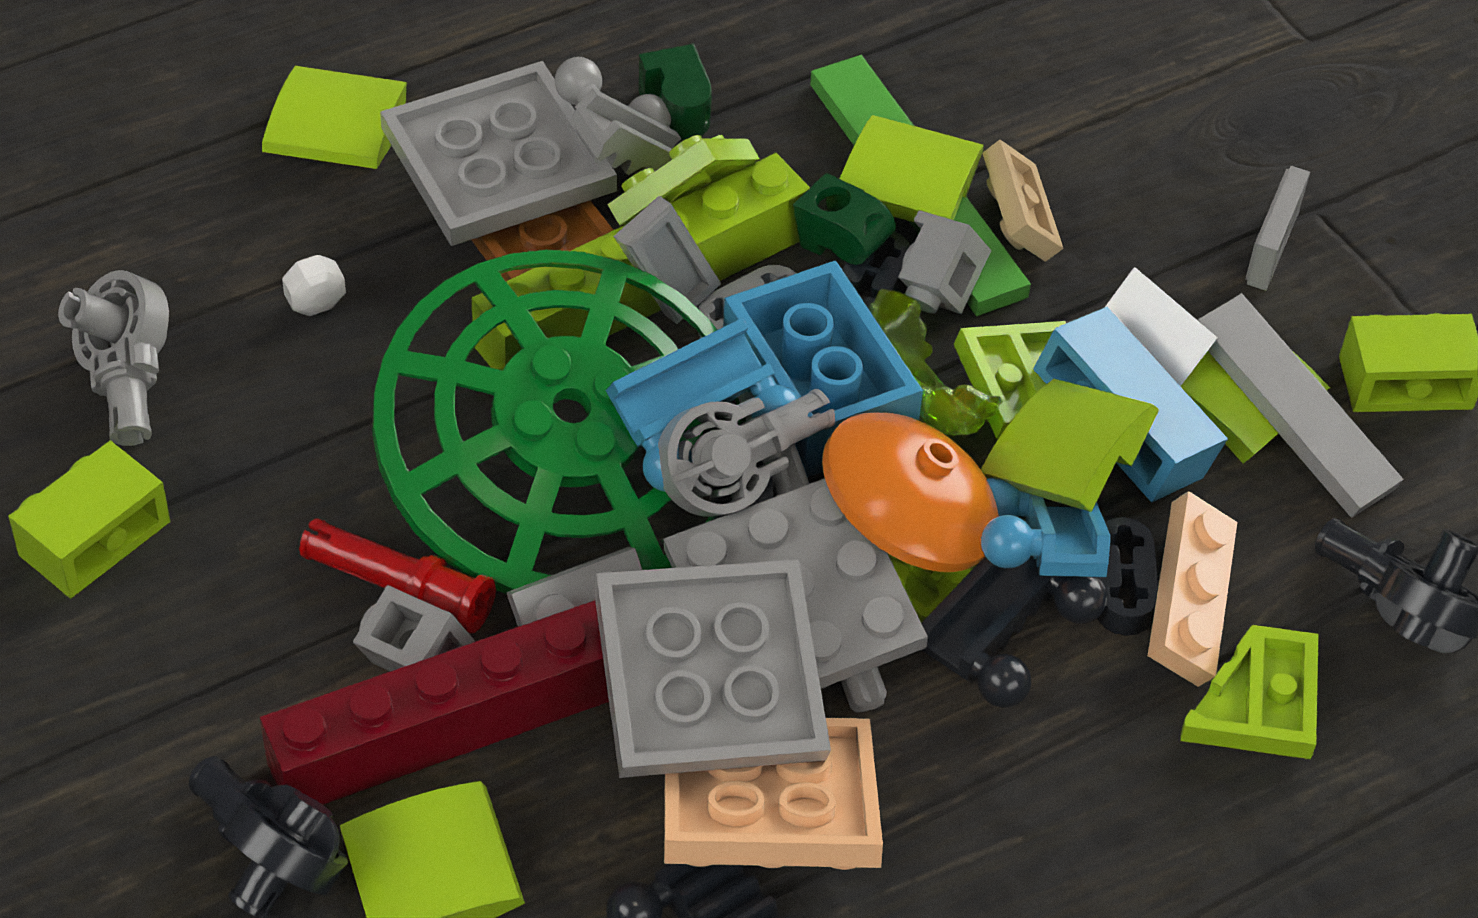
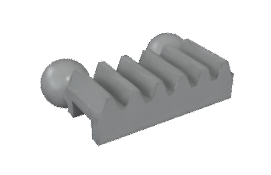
M573 57L567 59L559 66L555 74L556 90L565 101L576 105V110L570 121L597 160L602 161L606 158L611 167L616 168L620 165L628 175L636 174L647 168H653L654 171H657L672 160L668 153L681 138L676 131L670 129L671 116L662 98L652 94L638 96L627 106L600 91L602 75L598 66L593 61L584 57Z

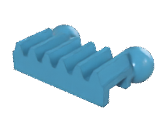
M744 318L612 382L605 390L636 446H641V448L645 449L643 473L648 483L657 490L665 492L658 442L667 424L679 413L708 402L730 403L748 391V393L751 392L754 398L762 400L765 408L751 414V417L755 418L799 398L789 387L776 384L772 377L775 372L769 363L763 366L760 364L744 336V333L749 329ZM678 444V449H677V458H678V459H680V458H679V444ZM689 450V462H692V452Z
M992 477L987 479L996 501L999 516L992 519L984 528L981 535V548L985 557L992 564L1001 568H1015L1025 563L1030 556H1033L1036 559V566L1039 567V575L1106 577L1109 564L1110 533L1097 502L1092 512L1076 507H1046L1042 497L1018 491L1011 484L998 478ZM1018 516H1026V522Z

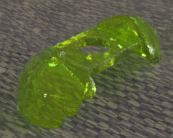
M881 289L875 301L870 303L869 311L910 372L923 381L921 382L915 378L923 389L920 409L922 419L931 427L937 428L947 435L977 433L984 422L996 414L997 408L1003 403L1000 396H988L965 384L957 386L954 390L945 386L924 361V359L931 355L933 349L932 345L925 341L927 329L926 324L919 319L921 312L920 304L915 299L900 292Z

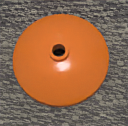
M862 413L851 416L838 425L828 438L823 450V473L828 489L839 509L862 535L889 555L910 565L936 572L963 571L977 565L985 557L981 548V535L986 525L992 519L999 516L998 509L986 477L973 459L959 445L926 423L894 413Z

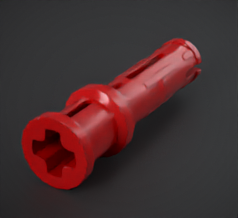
M315 518L308 524L311 530L318 532V535L306 530L302 535L299 551L303 558L317 561L384 589L389 585L451 613L468 633H475L479 630L491 611L496 593V585L492 577L484 574L478 575L476 578L448 568L444 558L436 555L423 556L421 559H416L330 525L320 518Z

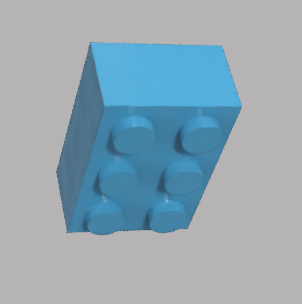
M836 260L724 298L723 327L744 318L749 327L744 336L762 366L767 363L771 365L775 372L772 377L777 385L789 387L799 398L813 389H819L830 401V403L809 412L808 417L833 409L835 425L830 429L819 431L795 443L807 478L823 472L822 457L825 444L838 425L851 416L862 413H894L919 420L923 389Z

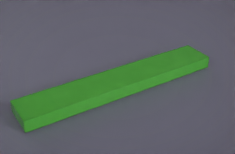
M862 55L811 71V87L853 145H855L861 131L872 115L914 126ZM962 197L954 221L970 225L991 249V253L967 301L968 306L976 316L1028 298L1031 283L969 199ZM908 221L915 232L919 234L921 228L915 222Z

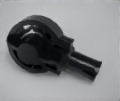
M1336 518L1328 521L1321 529L1315 542V553L1322 557H1327L1358 575L1359 584H1361L1360 591L1376 601L1381 617L1389 625L1393 626V630L1419 645L1444 654L1456 653L1466 648L1473 638L1478 637V594L1462 585L1478 555V543L1459 533L1443 529L1440 534L1441 538L1425 567L1402 555L1405 549L1404 543L1395 537L1377 543Z
M217 756L204 759L193 769L189 777L188 786L190 791L195 796H199L213 809V817L220 823L218 827L219 834L252 859L235 887L231 888L228 893V897L232 902L253 916L268 918L272 913L271 909L288 882L315 894L327 895L348 863L346 856L339 849V831L332 819L333 814L329 809L289 785L273 787L265 780L256 779L246 782L230 768L225 760L219 759Z

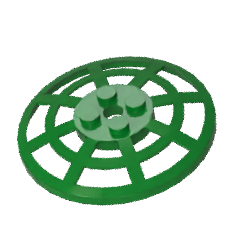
M539 250L512 253L475 264L445 280L418 302L398 327L382 359L373 397L372 436L379 470L394 504L414 533L439 557L444 558L448 564L468 576L476 578L478 575L484 574L492 577L496 590L506 595L508 591L551 576L532 571L544 534L556 537L589 538L610 535L623 530L630 546L636 550L642 570L672 568L667 555H663L648 521V518L657 514L672 499L666 492L653 488L643 497L637 498L623 469L634 458L639 447L636 446L605 390L612 382L678 350V348L652 321L632 308L619 303L625 282L645 290L673 308L702 337L717 331L710 319L683 294L657 277L619 260L586 252ZM556 267L582 269L601 274L595 295L580 291L551 290L528 293L518 297L500 274L513 270ZM475 283L493 306V308L482 313L462 331L451 345L446 357L407 351L416 332L432 312L453 294ZM550 308H572L589 311L581 337L557 336L546 338L529 312ZM613 320L625 324L640 334L661 356L631 366L620 354L605 346ZM504 322L522 348L510 359L503 371L466 362L467 356L478 342L495 327ZM398 375L437 382L434 393V420L443 453L411 471H408L400 453L394 423L395 388ZM456 386L494 395L491 407L493 427L465 441L462 440L459 434L455 415ZM737 397L735 399L736 405L740 404L739 399ZM564 399L574 400L584 407L587 418L578 423L565 422L555 414L553 405ZM746 418L739 419L738 425L746 422ZM694 419V420L686 427V429L684 430V433H685L688 429H690V428H692V427H694V426H696V425H699V424H701V423H700L697 419ZM703 431L700 435L686 439L683 436L684 433H682L679 442L687 440L692 445H695L696 441L703 435ZM504 452L518 468L534 477L526 504L498 488L480 471L477 465ZM457 476L464 487L484 506L505 520L519 525L507 563L484 553L457 535L431 509L422 495ZM598 483L601 484L613 508L609 512L590 515H566L551 512L560 486L585 487ZM709 517L705 523L711 521V517Z

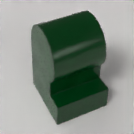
M689 44L639 54L638 91L640 96L652 94L662 98L671 116L670 129L676 131L681 140H686L695 135L703 136L710 127L712 89L695 45Z
M825 173L793 204L801 247L818 255H821L827 248L831 249L840 259L850 264H862L895 231L893 215L880 200L864 190L828 173ZM824 198L826 199L828 211L821 210L818 207V204Z

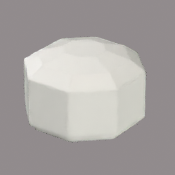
M321 255L297 261L282 278L284 295L292 310L307 316L332 309L346 293L345 279L336 261Z

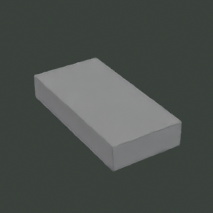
M1294 166L1286 169L1254 244L1245 280H1248L1247 285L1267 291L1299 214L1310 175L1309 171Z
M661 196L653 200L613 236L633 267L657 277L683 294L695 306H698L721 285L672 204ZM653 296L665 316L676 324L683 319L673 308Z

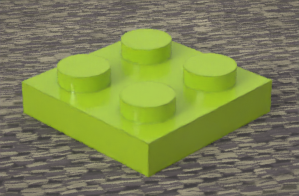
M695 135L672 148L668 153L672 160L657 171H654L653 168H647L627 179L621 185L625 193L607 205L618 224L625 225L658 196L672 203L755 163L760 158L748 139H725L723 135H718L711 139H702L700 135Z

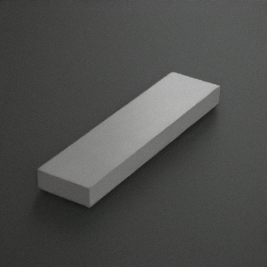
M1242 293L1198 319L1201 324L1218 337L1209 348V353L1351 518L1393 492L1404 480Z

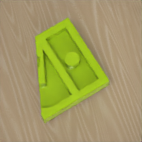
M1066 321L960 329L954 342V347L996 439H999L1008 424L1026 402L1046 385L1033 368L1054 329L1066 324Z
M1252 625L1237 645L1235 654L1230 662L1224 663L1211 681L1209 691L1195 710L1191 709L1185 717L1180 741L1311 759L1316 746L1318 634Z

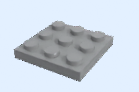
M543 61L380 112L383 132L451 246L617 191V174L606 158L602 161L596 159L570 121L575 110L570 103L558 94L555 87V79Z
M825 478L663 539L664 551L672 568L799 559L820 688L927 647L928 636L888 554L869 541L849 522L834 501Z
M799 559L596 573L593 586L619 778L827 760L831 747Z

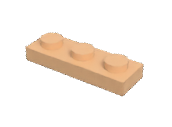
M1188 491L1171 504L1147 656L1199 687L1213 679L1217 672L1237 522Z

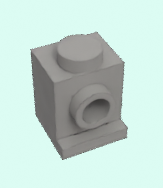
M919 210L914 222L921 230L915 243L911 244L905 252L902 270L898 276L908 287L903 299L910 305L928 313H936L940 307L962 314L991 253V249L970 225Z
M389 585L386 586L377 603L371 606L364 614L359 632L353 640V643L373 664L388 671H393L475 642L451 613Z

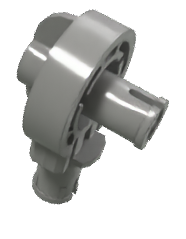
M118 270L101 277L91 286L88 292L81 288H73V293L68 291L61 300L58 317L63 326L73 329L72 345L74 354L79 364L90 371L92 391L100 396L107 397L109 437L111 441L118 445L132 446L144 443L143 438L149 440L152 435L147 407V391L157 381L156 373L159 372L158 353L164 346L167 337L169 307L167 298L159 285L128 271Z
M813 389L806 395L784 406L747 420L740 425L737 424L739 419L765 408L762 400L751 398L738 405L718 401L708 402L679 413L667 424L658 442L665 492L679 507L699 516L715 517L745 509L760 497L768 484L770 476L789 467L787 456L773 459L756 467L757 462L784 451L790 445L819 431L830 429L835 425L833 409L808 417L809 412L830 403L829 399L821 390ZM694 419H697L701 424L688 429L683 434L686 439L700 435L703 430H712L703 434L696 441L695 445H692L687 440L679 442L682 433ZM678 444H679V458H680V459L677 458ZM689 450L692 452V462H689ZM705 482V483H707V484H709V485H712V486H726V487H725V488L716 489V490H713V491H712V488H710L709 486H704L703 483ZM731 494L732 500L726 504H716L705 501L700 497L710 495V498H717Z

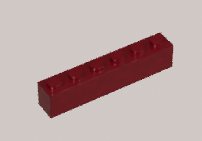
M596 601L576 606L259 717L266 760L276 785H289L324 805L609 702Z

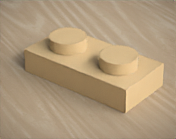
M999 140L982 154L990 176L987 179V186L993 197L998 201L1003 220L1000 221L1001 230L1006 239L1019 250L1025 248L1046 262L1064 248L1036 164Z

